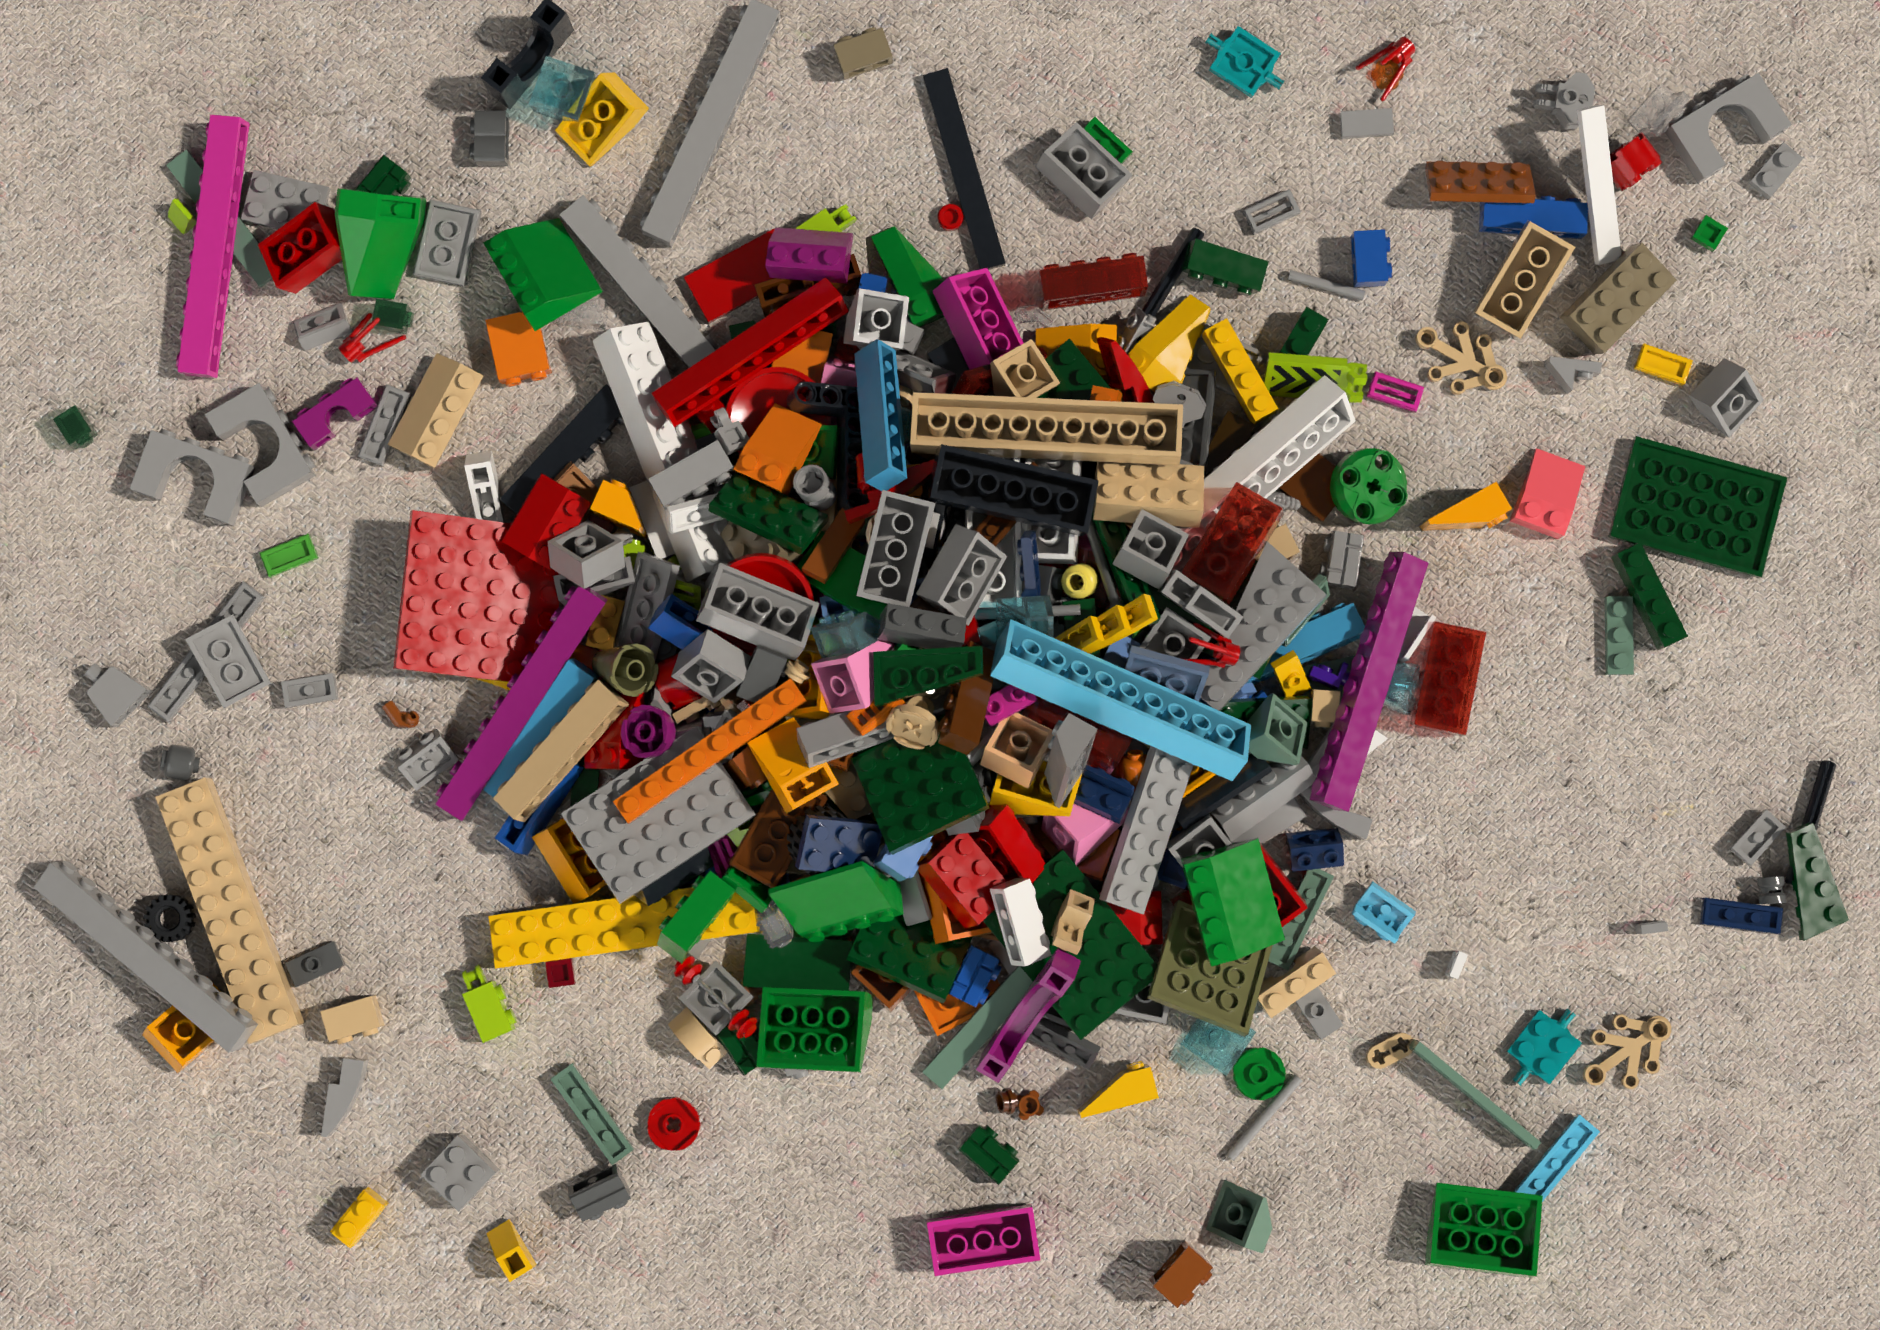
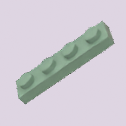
M1321 869L1306 871L1297 891L1306 901L1308 908L1282 927L1285 940L1272 946L1269 962L1287 971L1289 970L1334 878L1333 875Z
M574 1063L551 1078L553 1084L611 1165L634 1150L632 1144Z

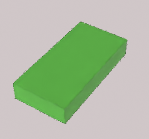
M310 534L260 552L264 567L270 578L319 559Z

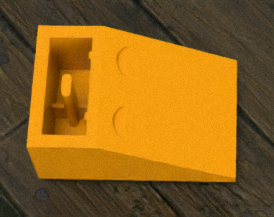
M794 717L747 742L786 813L839 784L827 762L811 768L808 767L797 741L796 728L801 726Z

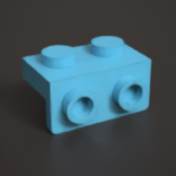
M1373 881L1355 903L1352 915H1354L1357 922L1364 926L1368 925L1376 931L1381 939L1385 941L1390 940L1394 944L1398 941L1401 932L1416 913L1411 907Z

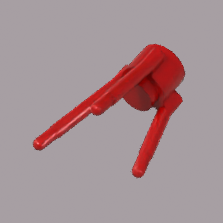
M1402 36L1395 43L1391 42L1386 48L1356 66V70H1360L1387 53L1388 55L1380 61L1381 65L1386 64L1390 60L1396 64L1402 63L1380 97L1381 101H1385L1405 68L1412 62L1410 56L1415 53V46L1406 37Z
M368 313L338 348L349 362L352 363L357 359L361 363L367 357L405 340L406 335L399 336L363 352L366 347L361 339L380 322V318L376 317L364 328L372 318V313Z
M1194 623L1195 627L1219 642L1213 644L1194 637H1190L1189 642L1213 650V657L1217 659L1188 658L1184 660L1224 668L1226 664L1234 666L1240 656V646L1233 644L1231 639L1224 638L1208 628Z

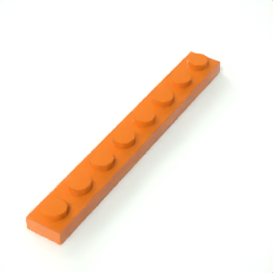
M790 678L622 794L613 803L626 822L630 824L807 700Z

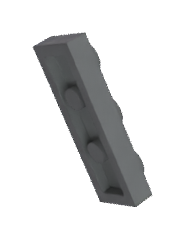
M1043 1017L1028 1037L1029 1040L1088 1070L1101 1048L1084 1038L1080 1040L1073 1032Z

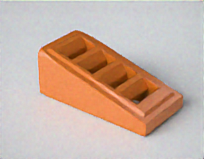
M903 699L882 705L884 708L880 711L875 706L873 700L869 707L852 710L846 717L860 734L864 736L884 723L893 708L906 703ZM869 709H872V711L876 714L872 718L866 712ZM861 714L868 721L864 725L857 718Z

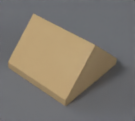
M1032 339L990 363L993 390L996 396L1037 398L1060 384Z

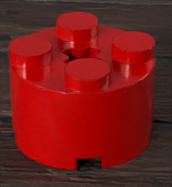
M1642 132L1632 137V141L1625 142L1610 154L1613 184L1617 189L1620 188L1621 191L1632 187L1642 179L1640 174L1644 175L1662 163L1660 155Z
M679 653L657 663L659 669L655 681L663 700L666 703L672 702L675 705L673 707L675 710H680L703 697L671 677Z

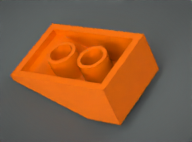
M775 403L744 446L733 470L788 496L793 487L794 476L802 468L822 424Z

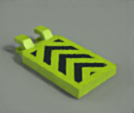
M1269 352L1263 382L1271 396L1299 398L1314 382H1317L1325 375L1345 391L1349 403H1362L1363 385H1366L1367 364L1347 363V358Z

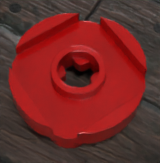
M679 1097L666 1098L657 1103L650 1111L647 1122L648 1134L654 1144L661 1149L670 1151L683 1150L690 1146L697 1138L701 1127L697 1109L689 1101ZM670 1117L672 1119L678 1118L681 1121L678 1124L680 1130L672 1129L670 1131L667 1128L670 1124L668 1121Z

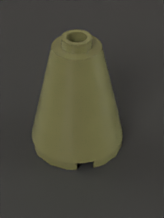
M630 643L599 651L592 659L593 671L619 693L626 696L636 697L643 692L649 691L654 685L658 674V664H655L653 651L645 645Z

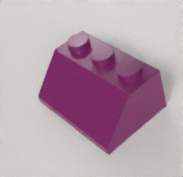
M776 227L769 240L765 266L769 277L806 281H821L826 277L829 282L847 284L853 233Z

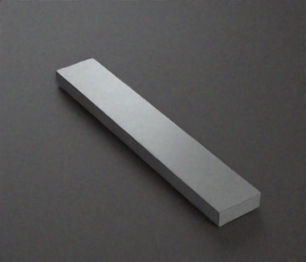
M243 581L209 626L234 614L242 629L266 597ZM191 650L147 706L167 722L172 721L205 678V674Z

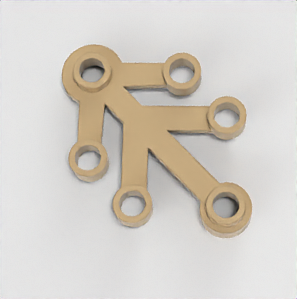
M1464 321L1457 322L1452 329L1454 336L1459 339L1462 352L1439 340L1437 332L1431 327H1423L1416 334L1415 340L1420 348H1432L1457 362L1442 367H1431L1427 372V377L1431 382H1439L1443 377L1471 370L1479 376L1467 380L1455 379L1450 384L1452 394L1461 395L1465 390L1483 385L1489 390H1498L1505 385L1507 373L1502 366L1497 365L1491 348L1492 339L1489 335L1481 334L1475 340L1476 348L1482 351L1485 364L1483 365L1475 359L1468 334L1469 325ZM1457 326H1463L1465 328V333H1458ZM1428 335L1430 342H1422L1421 336ZM1481 338L1487 340L1488 345L1486 347L1480 345L1479 340ZM1431 371H1439L1440 377L1433 378ZM1491 373L1497 375L1498 380L1496 382H1492L1489 379ZM1454 383H1460L1463 387L1462 391H1456Z
M1617 1014L1612 1018V1026L1617 1030L1630 1028L1643 1031L1636 1038L1607 1034L1604 1030L1600 1029L1592 1031L1590 1039L1595 1045L1609 1044L1622 1048L1598 1065H1587L1583 1070L1584 1080L1594 1086L1602 1084L1606 1079V1072L1629 1057L1627 1070L1621 1078V1083L1625 1088H1636L1639 1084L1637 1074L1641 1049L1649 1042V1056L1643 1061L1642 1067L1647 1073H1657L1660 1070L1659 1055L1661 1042L1667 1040L1671 1034V1024L1665 1017L1652 1016L1647 1021H1641ZM1620 1017L1625 1021L1622 1027H1618L1616 1024L1617 1019ZM1656 1024L1661 1026V1032L1658 1034L1653 1031V1027ZM1599 1032L1603 1034L1601 1042L1595 1040V1035ZM1650 1061L1655 1063V1069L1652 1071L1647 1068V1064ZM1592 1069L1597 1071L1595 1079L1589 1077V1072ZM1628 1076L1634 1078V1083L1631 1086L1626 1084Z

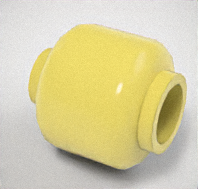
M1080 563L1072 565L1065 570L1061 583L1067 595L1071 598L1081 599L1090 596L1096 591L1099 579L1093 567Z

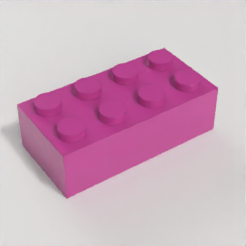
M983 268L948 277L933 290V294L976 384L992 380L990 363L1023 344L988 268Z
M1032 1204L927 1219L934 1276L1040 1261Z

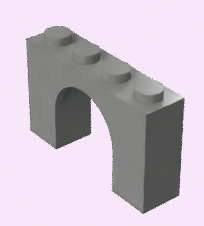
M1759 73L1752 77L1749 74L1744 75L1735 82L1736 86L1730 90L1727 87L1721 89L1713 95L1715 99L1711 102L1706 103L1704 100L1691 108L1693 113L1686 117L1682 113L1669 122L1671 126L1665 133L1698 184L1720 171L1726 165L1709 136V122L1715 113L1734 111L1741 114L1748 120L1763 144L1783 133L1792 125Z
M258 383L206 413L205 416L217 437L222 440L254 424L269 425L275 430L279 439V452L276 459L269 467L244 481L256 504L263 507L316 476L313 471L316 465L308 453L304 455L299 447L303 443L295 431L291 433L287 424L290 420L283 409L278 411L274 404L277 398L271 388H265L262 384Z
M161 429L160 433L151 430L130 489L161 501L170 474L177 465L190 459L203 460L209 465L214 476L213 489L203 515L234 526L248 489L244 481L252 477L255 467L248 464L250 459L234 454L233 458L225 456L224 450L214 446H210L209 449L199 447L201 442L185 437L184 441L176 439L175 433L165 429Z

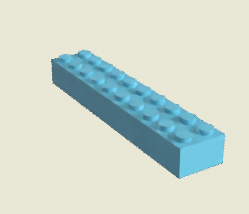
M1010 619L997 639L990 676L1002 682H1006L1025 692H1029L1050 703L1068 709L1073 713L1091 719L1098 724L1107 726L1121 734L1130 736L1231 781L1235 779L1248 761L1251 724Z

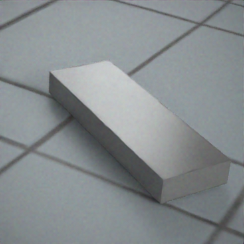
M386 384L358 454L359 458L384 467L391 449L388 443L406 411L412 396L411 393Z

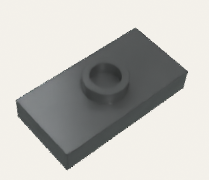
M333 941L286 962L285 965L295 987H299L345 966L336 942Z

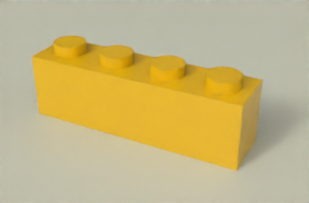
M1226 318L1204 330L1202 338L1249 421L1257 424L1275 414L1278 407L1228 319Z

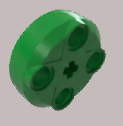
M1376 448L1355 450L1338 462L1331 476L1330 493L1336 508L1345 517L1357 523L1378 524L1394 516L1408 498L1404 469L1400 462L1390 452ZM1378 455L1382 459V464L1379 468L1375 465V459ZM1346 470L1350 474V479L1347 483L1342 478ZM1393 489L1395 491V499L1391 502L1388 495L1390 490ZM1361 504L1363 506V514L1358 517L1356 509Z

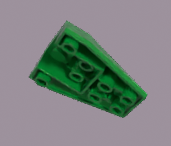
M337 188L335 219L349 296L395 298L424 224L425 197L398 196Z

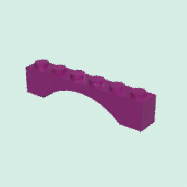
M1059 947L1056 949L983 1050L976 1068L977 1071L997 1083L1000 1082L1038 1022L1048 1009L1064 995L1075 980L1081 960L1061 950Z

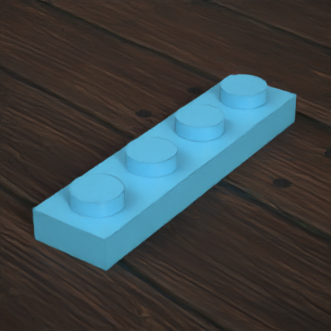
M1577 1114L1513 1192L1543 1196V1202L1600 1131L1580 1114Z

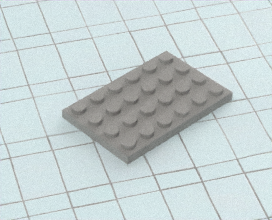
M697 726L675 739L671 748L661 756L644 759L561 813L619 904L756 815L721 762L709 768L630 824L626 822L613 803L622 794L701 741L704 736Z

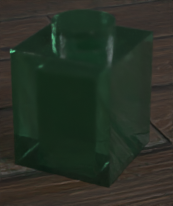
M376 299L372 321L379 317L380 322L374 326L376 329L407 334L408 327H412L414 313L411 312V308L405 303Z
M76 405L53 419L69 445L76 449L89 446L94 442L93 438L99 435L84 411Z

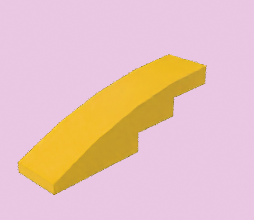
M1142 594L1125 606L1115 605L1098 617L1089 616L1055 637V639L1090 654L1137 632L1156 621L1158 617L1151 596Z

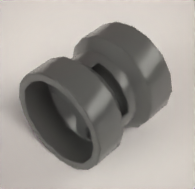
M1784 876L1757 878L1758 887L1761 888L1759 904L1786 903V895L1782 890L1785 884Z

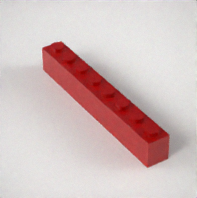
M825 277L652 392L651 394L659 409L675 428L849 312L842 295Z

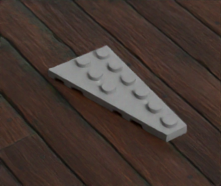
M1269 542L1266 543L1236 608V612L1242 615L1243 618L1228 638L1232 640L1233 644L1240 646L1239 659L1234 666L1228 664L1224 668L1210 666L1209 675L1200 697L1210 707L1219 711L1222 710L1327 596L1324 591Z

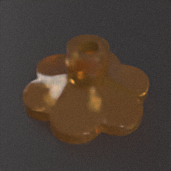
M1381 60L1376 63L1375 69L1371 72V79L1376 81V87L1380 90L1386 89L1399 69L1398 64L1392 60L1384 65H1381ZM1402 73V75L1400 76L1392 90L1398 87L1399 81L1403 78L1404 73Z

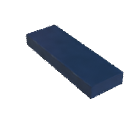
M1703 898L1700 924L1781 934L1783 908Z

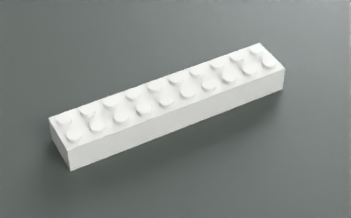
M643 322L610 328L592 340L686 582L707 578L717 563H728L734 560L720 535L728 521L723 519L672 534L668 530L667 509L663 508L648 478L697 452L698 449L694 441L695 437L688 419L674 428L661 412L651 394L672 379L650 323ZM712 485L707 486L709 490L698 497L691 495L684 499V501L687 502L715 494Z
M1324 375L1320 380L1314 382L1299 398L1294 399L1283 412L1273 417L1270 423L1261 431L1255 433L1240 449L1235 450L1224 463L1213 469L1211 474L1204 479V511L1200 527L1174 526L1189 534L1172 570L1175 569L1179 572L1185 570L1204 553L1210 539L1218 541L1356 421L1345 391Z

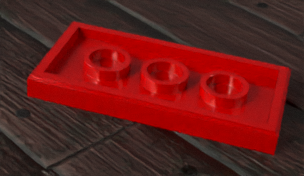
M775 228L684 277L709 324L758 298L755 284L774 279L769 277L765 265L768 243Z

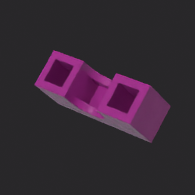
M358 377L345 380L340 384L339 390L333 394L327 393L318 399L317 405L311 409L309 407L304 408L297 413V418L292 421L306 443L314 451L336 437L330 427V418L336 411L348 410L352 417L359 421L377 409L378 404Z

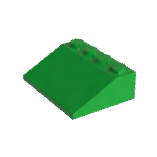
M559 218L506 229L483 242L534 331L603 292Z
M1259 838L1181 858L1205 953L1211 967L1240 959L1285 940Z
M863 861L768 889L770 897L797 934L808 939L810 942H820L824 940V937L831 935H844L848 930L855 928H868L872 923L879 921L889 922L894 917L904 914L901 885Z
M763 987L756 1067L861 1073L872 1021L873 995L865 991Z
M1436 1183L1427 1234L1425 1265L1526 1278L1537 1277L1543 1196Z

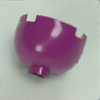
M640 705L630 711L631 714L628 719H624L621 727V738L626 749L630 750L635 757L650 759L661 756L671 748L675 740L676 729L673 719L666 711L651 705Z

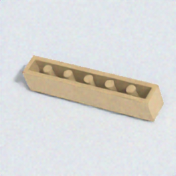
M601 680L591 683L586 688L585 695L579 702L572 704L563 720L557 722L551 728L548 737L533 748L532 755L516 767V773L508 781L500 785L498 793L493 799L514 820L525 822L629 704L608 683Z

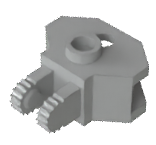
M1576 72L1565 83L1559 82L1558 85L1539 83L1536 84L1535 91L1541 94L1553 95V100H1534L1533 107L1551 111V114L1556 115L1564 129L1574 131L1579 127L1577 110L1593 106L1595 87L1587 74Z
M1176 381L1158 385L1153 396L1155 403L1183 404L1182 428H1184L1187 422L1201 419L1206 408V403L1198 390ZM1183 394L1186 399L1181 400L1177 395Z

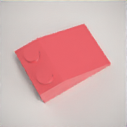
M1536 448L1510 522L1556 539L1565 536L1574 511L1585 466Z

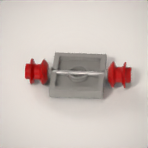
M693 956L687 957L682 964L678 961L675 965V977L683 976L682 983L684 985L693 983L679 999L715 1035L728 1023L729 1030H738L736 1033L737 1038H747L755 1032L757 1019L755 1017L748 1018L749 1011L747 1009L742 1010L753 999V996L729 972L715 961L701 975L703 966L701 964L694 965L695 958Z

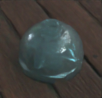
M1399 662L1396 664L1383 704L1390 711L1403 715L1411 714L1416 701V697H1414L1415 690L1419 686L1420 666L1418 664Z

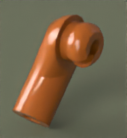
M393 700L382 706V709L396 727L413 728L419 723L420 717L416 711H400Z

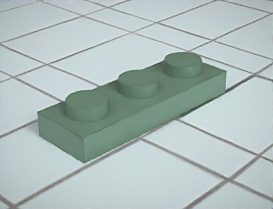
M1633 596L1604 597L1605 675H1634Z

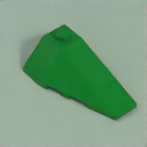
M895 226L871 236L896 294L909 297L907 311L909 322L921 328L943 318V312L933 294V290L945 281L943 277Z

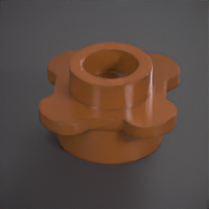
M1031 1090L1029 1094L1017 1095L1020 1119L1027 1120L1030 1116H1040L1044 1112L1043 1106L1039 1103V1093L1037 1091ZM1027 1103H1031L1030 1108L1026 1106Z

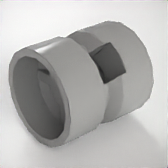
M807 465L797 471L794 476L793 485L804 503L819 511L830 508L836 501L837 492L824 470L817 465Z

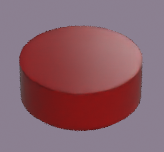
M955 204L944 205L938 212L940 227L946 231H955L961 227L964 218L961 208Z

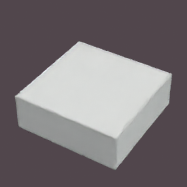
M1453 951L1445 975L1458 979L1468 955L1460 951Z

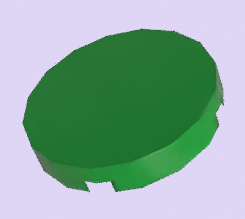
M1254 1047L1244 1051L1236 1059L1233 1066V1080L1236 1088L1244 1096L1253 1100H1266L1274 1097L1283 1087L1286 1069L1282 1059L1275 1052L1266 1048Z

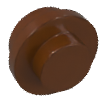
M1004 1088L996 1095V1104L999 1112L1006 1113L1007 1115L1013 1114L1018 1106L1017 1095L1010 1088Z

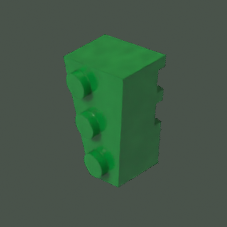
M711 871L705 877L702 874L692 885V888L695 889L689 897L684 895L675 907L678 909L673 917L668 915L659 926V929L662 931L657 945L681 964L687 958L688 952L695 944H698L704 932L711 923L713 924L735 893L734 888Z

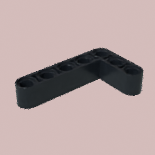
M806 381L798 383L786 399L787 405L792 411L837 417V426L840 427L837 456L838 511L841 508L845 511L855 508L849 504L848 499L855 501L857 507L867 504L868 495L862 494L861 489L857 487V482L851 481L848 474H852L857 481L856 458L849 453L848 448L854 450L856 456L863 452L857 387ZM797 393L804 395L806 401L799 399ZM823 396L828 397L831 404L825 402ZM848 398L856 403V407L849 403ZM848 423L854 425L857 432L852 431Z

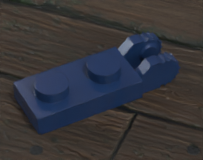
M1025 530L1017 541L1018 555H1022L1023 565H1020V579L1025 581V588L1021 593V599L1027 609H1034L1041 598L1036 531Z

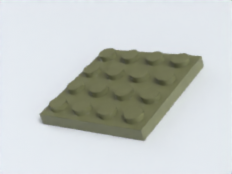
M1178 900L1174 904L1147 998L1245 1037L1249 1033L1273 945L1240 959L1211 967L1207 960L1194 908L1192 905Z

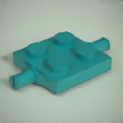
M1237 26L1233 34L1225 41L1220 40L1212 33L1205 43L1218 50L1217 57L1209 71L1250 98H1253L1259 87L1266 82L1278 90L1285 82V80L1272 73L1273 67L1281 53L1241 27Z
M1566 1009L1557 1021L1549 1018L1541 1010L1537 1011L1506 1051L1521 1066L1520 1070L1512 1078L1514 1082L1521 1086L1529 1074L1541 1078L1548 1085L1551 1084L1582 1044L1566 1028L1576 1016L1574 1013L1570 1014L1571 1011Z

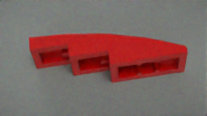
M1097 338L1110 386L1121 389L1125 402L1155 403L1145 379L1120 345L1112 339Z
M934 460L906 468L907 479L887 491L908 496L931 478ZM876 489L867 492L870 503L844 511L849 525L877 513L882 491Z

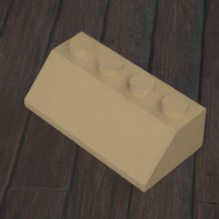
M436 353L388 445L435 469L484 375Z

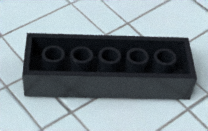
M941 444L936 449L926 501L1083 536L1089 531L1099 480Z

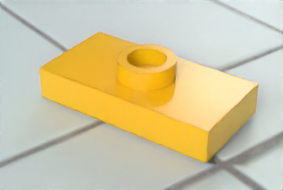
M1294 650L1270 663L1285 697L1300 696L1312 689Z

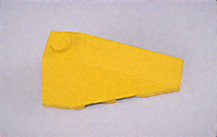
M1191 294L1143 337L1128 354L1153 395L1158 385L1171 381L1183 383L1188 362L1192 360L1193 349L1197 339L1202 334L1211 311L1209 306Z

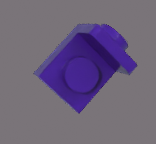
M1346 662L1341 663L1336 675L1332 674L1333 669L1325 665L1312 666L1307 678L1336 690L1340 685L1344 686L1350 674L1347 671L1349 664Z

